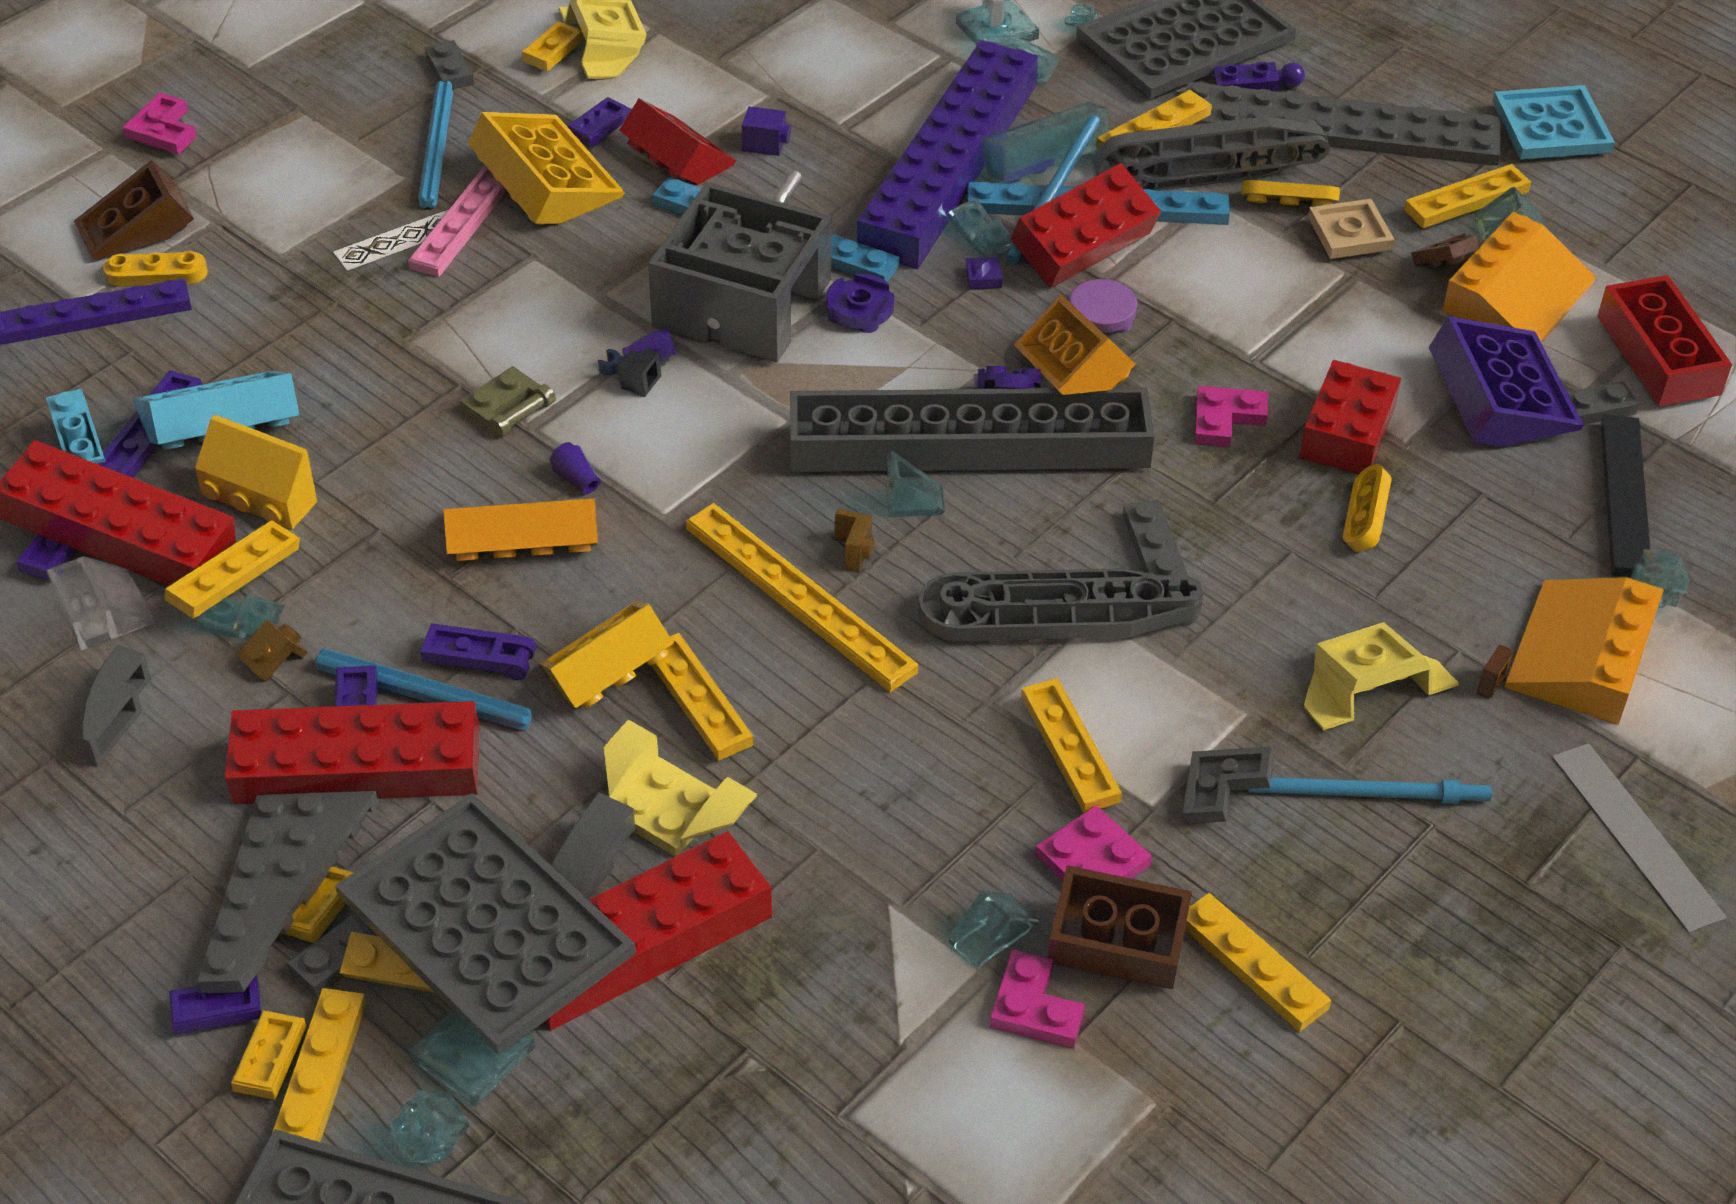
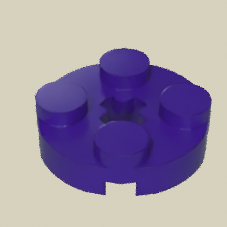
M854 274V280H847L845 282L844 277L839 278L827 290L826 305L828 319L833 323L860 329L864 333L875 332L878 330L879 324L887 321L893 314L894 293L889 291V284L885 280L874 275Z
M985 366V369H978V373L973 375V389L1044 388V377H1041V369L1020 368V371L1006 373V367Z

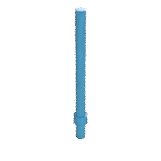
M1090 115L1034 209L1057 197L1100 124V119L1097 116ZM1014 244L1006 255V260L1011 264H1017L1022 256Z
M1272 777L1270 788L1247 789V792L1439 799L1441 804H1458L1459 800L1491 801L1492 798L1491 785L1460 784L1459 780L1443 779L1440 783Z

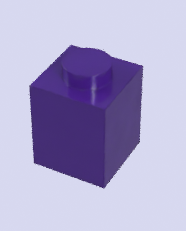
M748 106L741 125L742 151L780 156L783 144L789 143L791 135V125L786 124V111Z

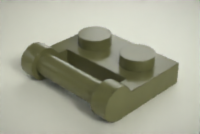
M512 366L460 400L462 412L496 436L503 437L511 431L513 425L541 406L548 407L554 403L556 397L548 385L538 384Z

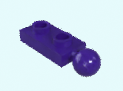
M1257 62L1255 64L1243 65L1228 64L1213 69L1215 85H1233L1256 90L1279 91V82L1290 88L1297 87L1303 82L1305 77L1303 67L1294 62L1284 65L1281 70L1276 69L1275 62Z

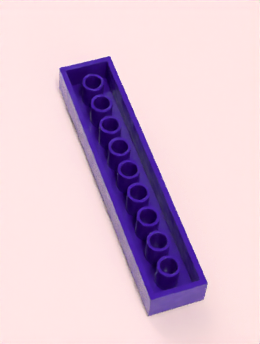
M980 40L857 220L858 243L899 256V264L919 269L968 193L969 182H975L1035 89L1039 55L1028 53L1022 49L998 45L995 42Z

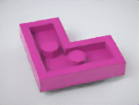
M160 92L122 127L125 138L178 155L197 136L194 126L178 121L188 111L186 100Z
M1198 386L1196 395L1195 444L1230 447L1232 423L1266 426L1268 392Z
M1012 949L991 1015L990 1027L1074 1049L1084 1015L1085 1004L1045 994L1053 969V959Z

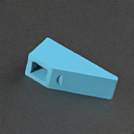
M82 388L46 397L61 450L96 464L106 462Z

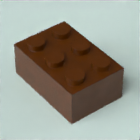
M1067 865L1049 938L1048 958L1053 959V964L1173 989L1189 915L1192 891Z

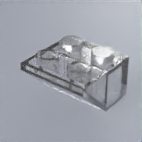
M83 556L46 570L55 600L81 651L155 623L154 617L129 570Z

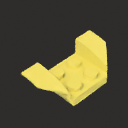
M570 0L568 7L559 6L558 10L563 22L569 25H579L585 37L586 44L581 65L587 78H617L640 54L647 34L631 0Z
M1382 622L1317 643L1314 673L1306 695L1304 709L1324 731L1354 721V694L1369 691L1377 686L1395 680H1403L1409 676L1428 695L1459 686V682L1450 675L1439 661L1422 655L1386 623Z
M629 719L604 746L609 797L634 808V833L674 857L696 836L733 825L748 805L757 797V793L729 777L715 790L658 756L657 736Z

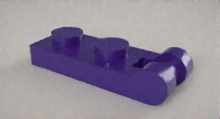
M431 623L420 654L422 662L505 673L511 679L523 680L529 671L530 665L528 660L533 658L537 645L533 639L525 636Z

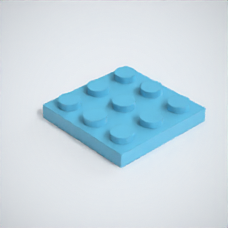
M1585 85L1494 92L1492 102L1520 159L1612 153L1615 142Z

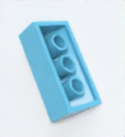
M267 371L133 398L134 405L150 443L162 444L163 449L184 446L183 439L197 437L198 442H203L210 419L214 415L255 429V424L265 422L268 423V427L286 425L290 423L289 417L299 415L291 373Z

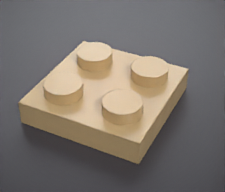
M1372 199L1309 208L1308 219L1330 259L1393 250L1395 239Z

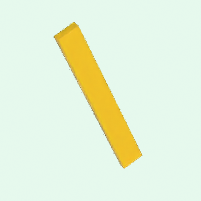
M712 503L686 520V530L890 693L918 673V663L715 503Z

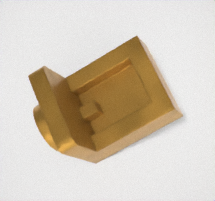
M837 509L835 513V538L846 541V570L860 572L865 558L871 559L875 546V537H872V516Z
M266 619L237 653V656L258 677L268 681L292 652L304 658L308 651L299 643L302 636L286 623L279 627Z

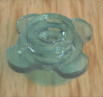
M1080 3L1071 7L1070 16L1065 17L1064 23L1068 26H1073L1077 30V26L1100 18V16L1095 13V9L1091 5Z

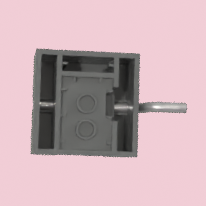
M793 170L789 173L773 200L716 184L705 183L648 262L652 327L666 328L670 332L704 342L715 339L720 341L721 347L778 363L791 342V292L818 300L831 280L832 216L786 204L788 198L802 179L798 171Z

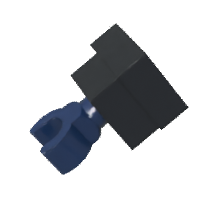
M646 348L643 353L630 350L625 357L614 349H607L608 361L598 360L599 372L608 376L619 375L621 389L631 391L633 394L646 397L662 376L659 352Z

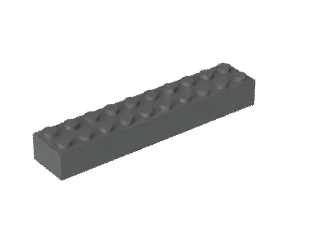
M1147 387L1113 388L1109 391L1062 395L1056 388L790 391L791 472L1151 468L1155 436Z

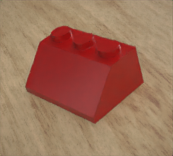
M640 98L637 99L619 129L621 133L629 138L627 142L629 146L641 153H644L646 150L649 153L648 160L661 168H664L666 165L670 168L667 174L683 182L687 179L699 185L734 166L737 161L676 116Z

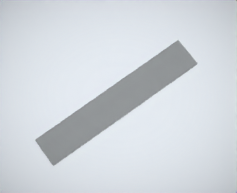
M1589 743L1552 756L1689 932L1727 918Z

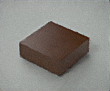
M1500 644L1483 668L1476 694L1487 699L1493 697L1506 677L1512 657V649Z

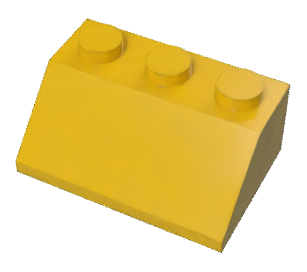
M214 415L210 419L195 466L201 494L210 500L220 501L235 507L241 512H248L268 522L272 520L281 526L293 530L317 503L307 449L218 415Z
M634 601L541 662L540 666L570 706L576 709L581 705L583 709H586L603 698L601 691L613 683L616 687H620L636 676L633 670L645 662L651 666L669 654L666 648L674 644L651 606L648 603Z

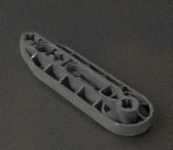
M1264 116L1123 133L1113 136L1102 143L1094 153L1091 164L1094 177L1103 173L1099 172L1103 161L1107 160L1110 168L1122 163L1143 190L1159 191L1264 178L1296 165L1320 162L1328 155L1330 146L1325 132L1315 121H1293Z
M1124 568L953 572L942 574L929 580L921 589L918 615L922 625L931 634L944 640L952 641L1132 637L1165 627L1189 626L1195 623L1198 615L1201 613L1203 593L1200 582L1190 576H1159Z

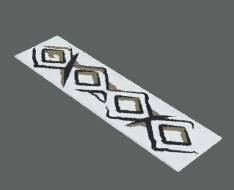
M448 210L336 250L334 254L348 271L416 246L426 239Z

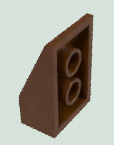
M151 160L76 218L74 222L91 257L94 260L167 240L177 232L185 229L194 218L176 184Z

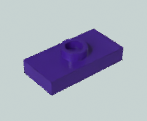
M606 97L567 127L583 145L591 148L624 123L631 108Z
M376 666L336 667L335 706L377 705L378 671Z
M257 974L244 992L201 993L199 985L169 991L172 1028L175 1035L260 1019L262 1014Z

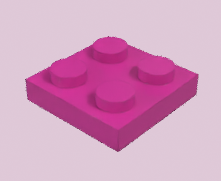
M1097 805L1036 845L1035 856L1061 881L1064 879L1067 865L1132 879L1150 867L1152 855Z

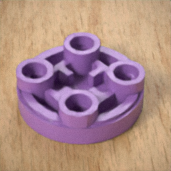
M1106 279L1086 281L1075 287L1069 298V302L1103 333L1115 331L1124 333L1132 328L1137 312V298L1128 287L1119 282Z

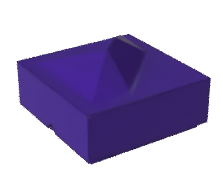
M999 257L966 258L965 269L969 289L1002 288L1003 276Z

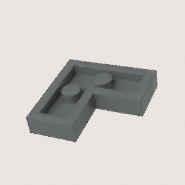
M1271 747L1192 751L1183 809L1186 823L1226 822L1231 790L1270 788L1274 762Z

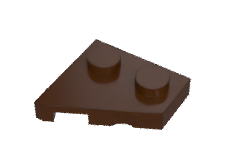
M1462 233L1413 251L1411 254L1414 265L1428 263L1429 268H1433L1446 263L1452 265L1468 259L1467 253L1480 248L1475 235Z

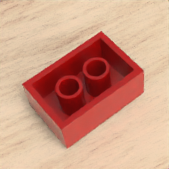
M1332 360L1305 425L1299 458L1360 474L1365 468L1373 465L1395 410L1401 377Z

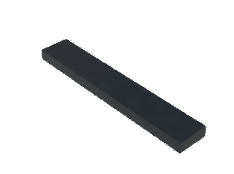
M1603 414L1601 436L1611 574L1613 576L1650 579L1652 561L1639 418Z

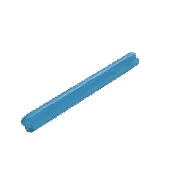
M439 81L435 86L418 195L419 206L423 209L427 207L433 209L437 205L453 97V84L450 81Z
M322 648L315 659L318 670L336 675V667L376 666L378 671L377 688L428 703L475 701L478 718L518 730H526L532 719L531 710L527 707L331 649Z

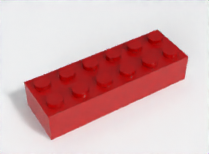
M34 440L0 480V520L43 537L59 541L61 544H68L71 548L168 586L236 543L233 516L37 440Z
M475 701L232 710L225 780L233 805L254 804L257 795L376 791L378 799L460 796L471 793L478 795L480 727Z
M729 831L589 899L599 911L635 943L636 954L544 1022L552 1031L772 918V887Z

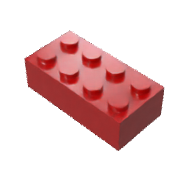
M1120 163L1021 216L1010 240L1051 289L1150 234L1162 211L1123 164Z
M1669 275L1607 285L1605 287L1597 317L1658 407L1722 395L1732 363Z

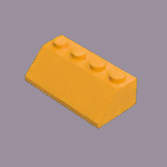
M1062 294L1014 344L1037 369H1041V373L1062 395L1112 390L1117 384L1122 383L1128 377L1130 370L1136 365Z
M595 498L443 509L447 554H456V561L479 559L478 552L493 551L494 558L516 557V549L531 548V555L554 554V546L567 545L569 553L591 551V544L598 543Z

